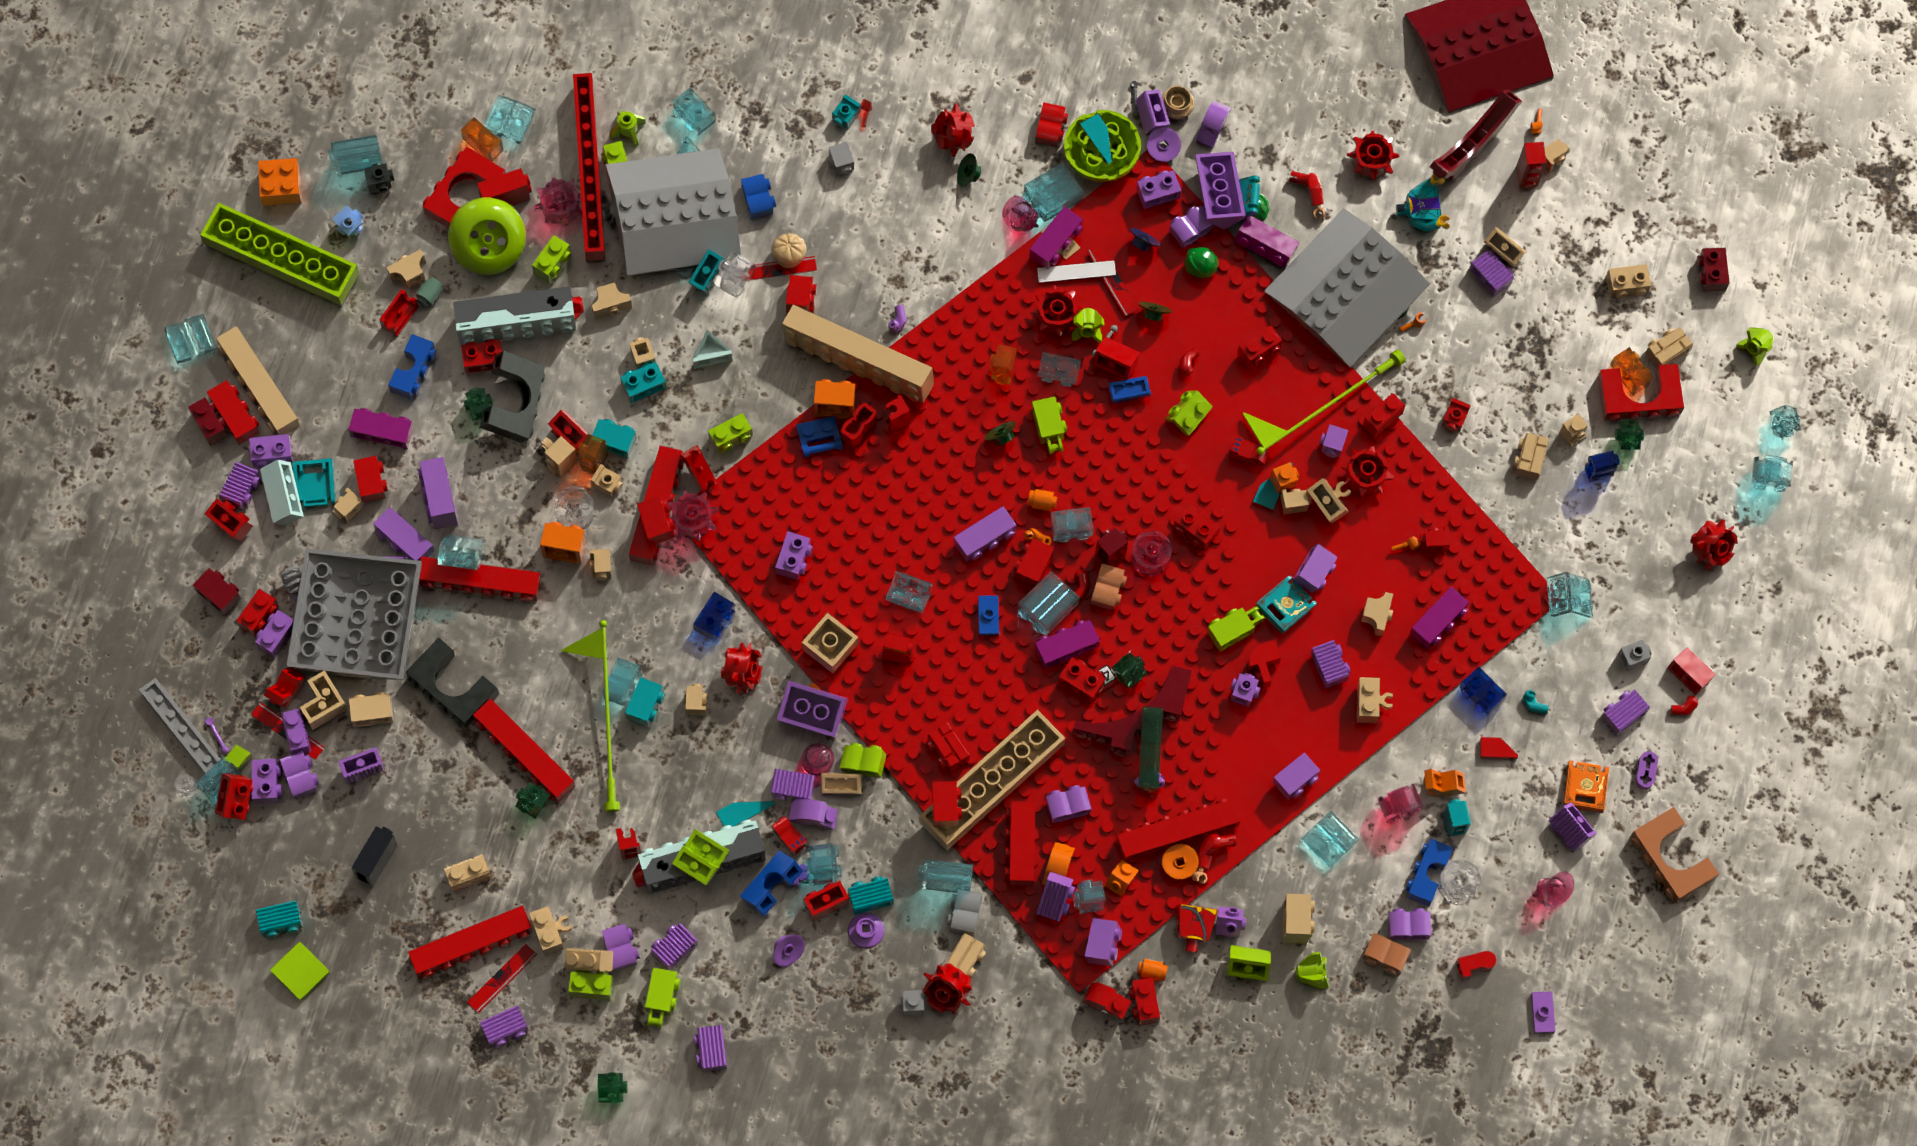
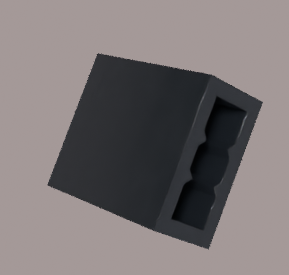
M376 826L351 867L355 878L371 887H374L398 846L390 829Z

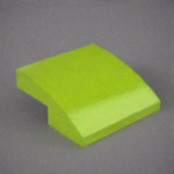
M694 829L672 864L707 885L724 862L730 850L699 830Z
M300 941L270 969L274 976L298 1000H301L329 972Z

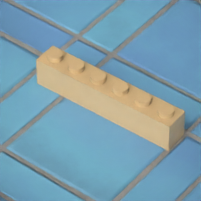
M235 326L217 337L219 345L216 347L221 356L226 355L228 361H226L231 371L236 370L238 373L237 380L242 387L246 386L249 390L246 393L252 402L256 401L259 405L257 410L262 418L266 416L268 419L267 425L271 432L283 435L300 425L298 418L238 327Z

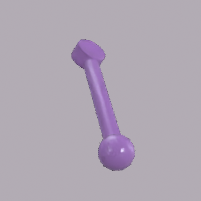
M207 718L205 721L206 725L210 726L221 746V752L227 754L229 748L224 745L213 725V719Z

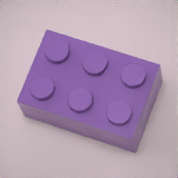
M439 457L420 461L421 468L417 470L429 524L433 523L434 529L458 525L444 458Z
M788 681L777 720L837 737L848 698Z

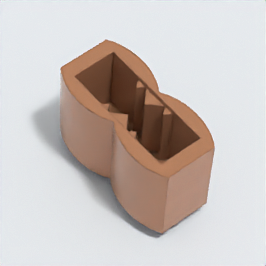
M1102 564L1090 604L1109 610H1114L1115 605L1119 606L1122 596L1118 594L1120 587L1124 588L1127 576H1124L1125 570Z
M1373 933L1363 958L1368 965L1373 967L1381 966L1385 968L1384 971L1395 976L1396 974H1401L1411 950L1386 937Z

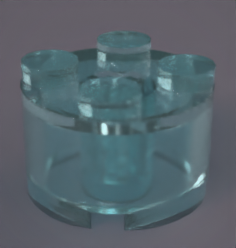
M1759 456L1753 459L1751 480L1754 488L1764 490L1766 487H1773L1774 491L1785 492L1786 488L1791 486L1793 461L1790 460L1788 463L1787 458L1778 456H1764V460H1759Z
M832 843L808 845L806 852H810V858H806L807 873L809 874L808 879L812 880L810 885H827L828 883L839 881L841 866L837 865L836 857H839L838 845H833Z

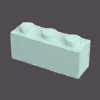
M276 460L261 468L262 482L265 487L266 499L273 523L287 526L304 517L291 462Z

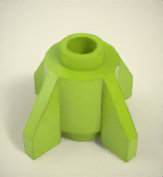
M618 111L617 124L610 132L611 139L620 136V134L626 137L631 136L634 145H638L635 133L637 132V127L646 123L645 118L629 111Z
M1092 308L1081 310L1074 317V324L1078 328H1074L1072 340L1076 341L1083 336L1086 338L1093 337L1098 343L1102 342L1100 328L1104 326V319Z
M1750 327L1746 331L1748 338L1741 340L1736 346L1737 348H1746L1750 354L1754 355V365H1759L1766 353L1773 348L1774 338L1767 329Z
M1320 952L1311 953L1299 962L1298 967L1295 968L1296 978L1300 979L1301 983H1306L1320 989L1329 988L1326 977L1327 958L1321 957Z

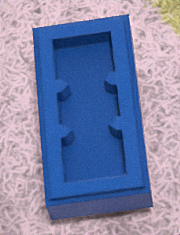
M1147 376L1108 383L1112 403L1151 396Z
M998 595L978 596L979 636H999Z

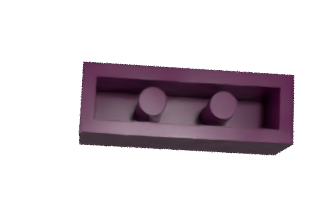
M1064 206L1032 245L1029 257L1047 269L1051 265H1056L1061 257V252L1063 250L1067 251L1072 244L1071 240L1073 237H1078L1084 228L1082 227L1083 219Z
M1252 216L1246 218L1235 238L1236 243L1283 268L1287 267L1300 243Z
M354 408L348 431L350 437L408 449L414 427L412 421L403 416L396 418L391 417L390 414L385 412L378 414L373 413L367 408Z
M1450 587L1411 628L1410 635L1426 649L1431 645L1435 647L1442 639L1441 635L1445 631L1448 633L1455 626L1454 621L1458 617L1462 619L1466 615L1469 601L1453 587Z
M1084 620L1079 621L1072 628H1062L1056 631L1055 635L1050 637L1048 635L1042 636L1035 642V651L1044 669L1099 647L1100 640L1090 620L1086 622Z

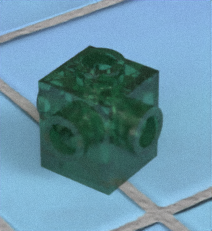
M472 388L469 392L465 393L466 400H463L466 412L470 411L473 421L481 419L483 409L493 405L490 393L486 394L484 388Z
M1633 420L1619 422V428L1615 429V441H1618L1620 449H1641V441L1644 440V429H1641L1639 422Z
M1130 653L1121 657L1111 667L1119 682L1129 688L1141 681L1147 674L1144 668L1145 662L1139 656L1135 657Z
M529 782L525 789L521 788L517 793L516 798L518 801L515 807L536 819L545 807L550 794Z
M610 1072L598 1074V1103L623 1102L624 1094L628 1093L627 1081H623V1073Z

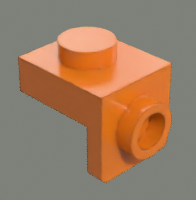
M1121 860L1109 876L1105 886L1119 896H1122L1139 870Z

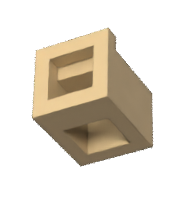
M1560 139L1545 147V168L1548 172L1553 170L1555 164L1557 166L1562 164L1566 160V155L1570 152L1567 144L1562 143Z
M637 338L630 343V350L637 369H640L646 363L656 362L649 338Z
M1578 413L1563 423L1560 433L1572 447L1587 437L1585 431L1588 425Z
M600 464L591 478V486L612 498L615 493H619L623 486L622 477ZM608 478V479H610L611 481H610V482H605V479Z
M347 487L345 489L346 495L344 497L340 496L336 500L334 510L332 511V514L338 520L343 519L346 523L364 507L362 500Z
M1283 489L1280 497L1284 515L1308 510L1309 504H1311L1309 492L1307 493L1306 490L1301 491L1300 489L1290 490L1289 493L1286 492V489Z
M610 549L590 550L591 572H595V579L603 581L607 580V578H612Z
M692 684L687 686L686 715L706 716V706L703 705H707V693H703V685Z

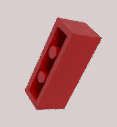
M1544 142L1524 143L1516 166L1519 187L1532 189L1539 185L1546 166Z
M226 380L208 390L207 395L215 405L234 439L240 445L249 440V438L259 434L257 428L259 423L254 415L250 417L247 411L250 409L244 400L240 401L237 395L240 393L234 384L230 385Z

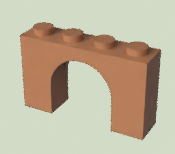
M1673 807L1634 830L1631 834V842L1643 854L1642 858L1646 865L1651 866L1654 870L1653 874L1659 883L1662 882L1666 888L1665 893L1668 898L1673 899L1677 903L1715 880L1719 873L1708 857L1686 870L1673 869L1663 861L1660 855L1661 842L1682 829L1685 825V822Z

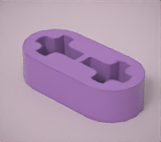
M1651 751L1644 752L1638 761L1635 783L1642 790L1650 789L1655 781L1658 757ZM1647 757H1650V761L1653 762L1649 765V768H1646V761H1643ZM1645 773H1648L1647 780L1649 782L1647 784H1643V780H1640Z

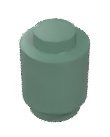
M430 277L428 280L426 279L415 295L418 298L417 302L424 307L427 305L432 306L441 293L443 284L433 277Z

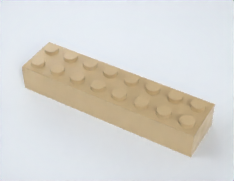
M793 305L782 323L785 341L790 346H798L810 355L816 354L828 363L838 364L843 370L849 369L861 378L871 379L878 386L884 385L896 394H904L911 401L924 403L934 385L932 367Z
M1038 710L1035 711L957 782V788L961 787V800H958V807H962V819L958 820V826L933 827V804L919 816V823L947 851L1064 746L1065 737Z

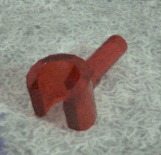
M863 99L861 109L864 110L861 127H866L868 115L872 110V103Z

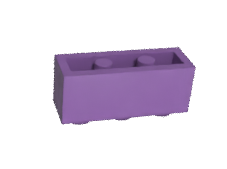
M1003 506L956 535L953 544L966 562L971 559L974 561L985 550H992L997 547L998 542L1001 540H1008L1013 537L1017 525Z
M391 507L373 523L374 533L381 540L385 538L389 542L390 548L396 553L398 551L404 555V559L421 561V556L429 557L434 552L433 545Z

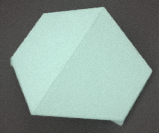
M706 330L693 357L694 369L733 361L731 349L709 330Z

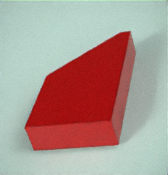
M1480 738V758L1518 759V754L1502 738Z

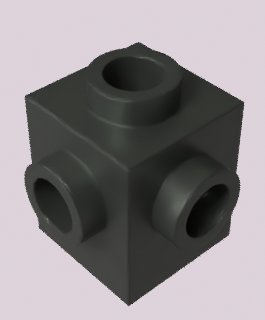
M376 163L371 167L364 168L369 193H382L392 188L391 181H394L392 169L388 170L386 163Z

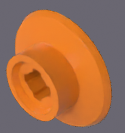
M1176 844L1169 847L1162 858V866L1165 872L1175 879H1185L1192 876L1199 864L1198 855L1195 850L1185 844ZM1183 860L1184 865L1177 866L1176 861Z

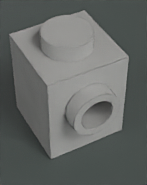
M847 142L829 147L830 158H828V164L830 169H834L836 175H845L854 170V160Z
M1640 640L1622 647L1618 655L1625 670L1628 671L1647 664L1652 652L1649 645H1645L1644 641Z
M923 990L903 991V996L899 997V1009H903V1016H924Z

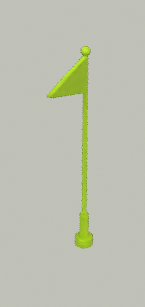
M1396 349L1390 353V359L1375 368L1373 373L1287 431L1243 412L1245 420L1262 446L1257 449V453L1259 455L1264 454L1266 449L1375 375L1382 374L1394 365L1399 367L1406 362L1404 354Z
M601 620L599 622L601 627L599 630L565 647L561 651L603 659L609 777L607 778L608 802L604 803V811L616 812L620 811V802L616 801L615 778L612 776L605 629L607 621Z

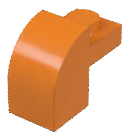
M1433 769L1424 770L1425 777L1423 782L1429 796L1442 797L1466 793L1464 773L1457 770L1441 773Z
M1055 842L1042 884H1046L1050 872L1066 877L1075 848Z

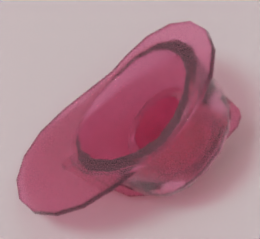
M1013 196L1005 203L1002 213L1003 220L1014 231L1028 232L1034 227H1039L1037 224L1038 212L1023 197Z
M811 744L804 750L795 772L815 775L813 788L819 787L821 785V773H829L833 766V751L825 744Z
M1563 871L1552 877L1543 878L1538 882L1532 896L1537 898L1539 903L1544 904L1546 909L1553 910L1566 902L1572 895L1574 890L1573 876L1569 872Z

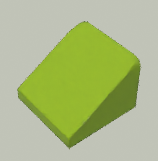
M236 744L224 761L240 772L252 758V755Z

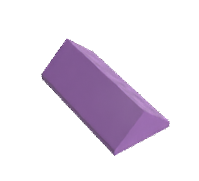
M1234 152L1196 154L1195 158L1206 219L1208 222L1225 230L1246 216Z

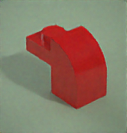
M1276 640L1257 645L1249 658L1248 671L1257 670L1255 671V678L1259 680L1258 683H1261L1262 688L1269 687L1272 681L1267 667L1277 665L1281 660Z
M288 667L281 671L276 684L266 689L264 696L269 698L271 703L282 705L286 708L299 693L306 676Z
M1094 982L1090 984L1081 1002L1098 1012L1104 1010L1122 1020L1132 1001L1118 994L1115 989L1105 984Z

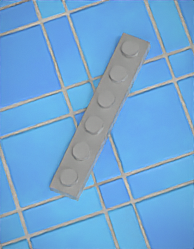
M156 678L139 689L211 782L219 778L222 773L228 771L225 764Z

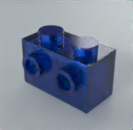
M713 592L693 623L694 630L712 641H715L717 637L720 638L726 627L724 626L726 622L731 621L735 616V604L720 594Z
M1479 666L1462 681L1459 687L1461 693L1467 699L1470 698L1475 703V707L1486 715H1489L1507 696Z

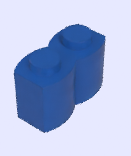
M764 174L741 179V186L751 219L773 214V208L776 207L774 196H770L768 191L771 190L769 179H765Z

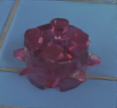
M553 177L552 181L548 182L545 188L536 189L540 195V203L535 205L534 209L542 210L545 216V223L551 222L566 226L569 221H572L578 215H582L579 204L581 193H578L574 186L575 180L571 179L565 182L563 179L556 180Z
M684 491L683 496L679 497L677 502L668 503L672 509L671 518L675 523L678 539L682 537L696 538L697 541H700L701 536L708 533L709 530H716L717 527L712 522V515L719 511V508L710 506L708 500H706L707 493L704 492L697 496L695 493L689 494L687 491Z

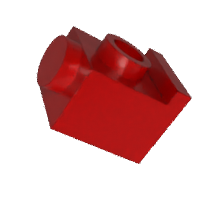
M1452 398L1442 425L1450 431L1460 432L1471 405Z
M1444 526L1443 530L1431 528L1425 531L1424 534H1420V546H1424V552L1448 551L1450 547L1448 526Z

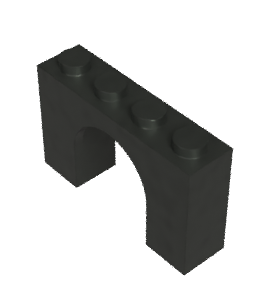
M506 351L496 354L491 373L514 382L521 392L522 404L517 413L509 412L493 405L483 409L479 428L520 443L530 439L534 430L532 427L533 421L537 416V402L541 397L540 388L545 379V366Z
M438 637L406 671L407 682L414 688L418 686L422 690V695L429 701L433 699L441 712L444 714L448 712L452 716L451 720L456 725H463L467 728L474 721L473 714L490 698L494 700L499 695L498 688L482 676L462 695L448 696L440 692L436 687L437 676L453 659L455 654L454 650Z

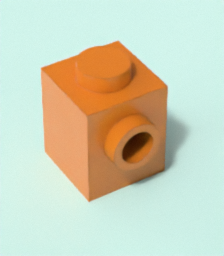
M1289 462L1272 469L1269 478L1277 494H1280L1283 489L1287 491L1296 487L1299 473Z

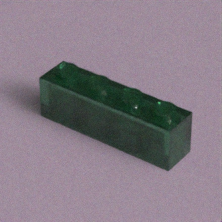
M1143 707L1138 790L1158 791L1163 708Z

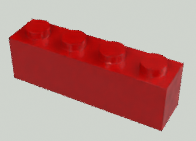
M1011 801L1010 808L1006 809V820H1010V827H1006V839L1010 840V847H1006V859H1010L1009 867L1005 869V879H1009V885L1034 886L1035 802Z

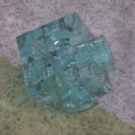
M1784 405L1769 411L1771 428L1775 434L1782 435V437H1790L1794 435V432L1801 430L1800 417L1795 407Z

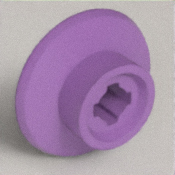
M1168 127L1153 130L1148 136L1147 149L1154 159L1163 162L1170 161L1180 152L1181 140L1173 129ZM1164 141L1167 144V147L1165 149H1162V147L1159 146L1160 142Z
M861 913L850 921L848 936L856 946L872 948L883 939L884 925L876 915ZM862 927H870V932H863Z
M794 934L780 937L774 945L773 958L778 966L785 967L797 961L805 948L804 939Z

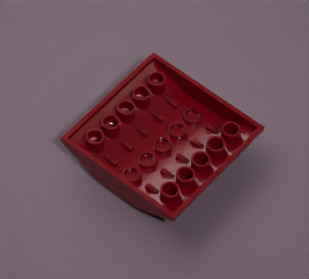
M1444 0L1405 14L1448 113L1498 97L1502 91L1507 89L1512 92L1554 78L1542 34L1526 0Z

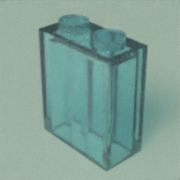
M377 135L330 142L331 150H328L332 169H336L337 175L364 171V168L371 167L373 164H383Z
M1063 162L1024 184L1023 196L1028 203L1031 202L1035 215L1038 218L1041 217L1046 222L1055 217L1064 206L1069 209L1084 198V192Z
M447 534L439 545L437 564L477 570L485 559L486 540Z
M1051 571L1018 603L1017 610L1024 620L1028 619L1033 624L1032 627L1038 633H1043L1046 636L1079 604L1080 597Z
M924 859V865L919 867L918 882L922 883V889L952 893H957L958 889L970 891L973 865Z

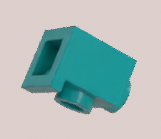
M845 94L832 112L833 122L839 127L849 129L861 112V104Z

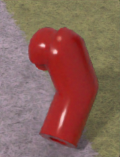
M1195 348L1180 359V371L1183 372L1184 376H1189L1193 373V368H1191L1192 361L1199 357V353Z
M1077 570L1074 575L1076 580H1078L1079 586L1074 591L1073 596L1078 600H1081L1090 588L1089 574L1085 570Z
M1690 695L1683 705H1671V715H1690L1697 708L1698 700L1694 695Z

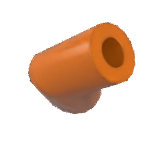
M1034 528L1024 532V538L1027 541H1031L1034 538L1045 544H1051L1049 536L1041 534Z

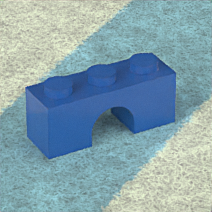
M414 334L411 335L404 353L407 359L415 362V365L407 371L396 368L388 384L391 393L412 400L414 394H418L421 387L419 383L422 377H426L429 369L427 366L430 360H434L436 355L434 342Z
M1430 839L1428 844L1424 843L1420 852L1423 858L1421 862H1416L1413 870L1416 873L1414 880L1410 879L1406 887V891H1409L1407 898L1428 907L1430 906L1439 884L1428 878L1427 870L1438 868L1444 871L1453 847L1434 839Z
M778 851L740 897L749 908L765 916L777 902L771 894L772 888L779 883H786L791 886L803 870L794 859Z

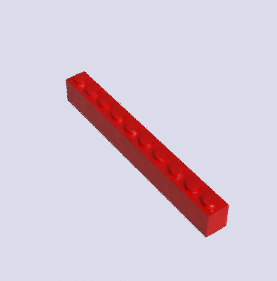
M592 73L573 74L586 261L605 260Z

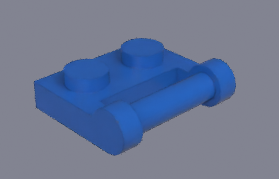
M835 416L796 425L804 458L810 457L811 454L843 449ZM834 438V441L819 444L811 447H808L807 445L809 443Z

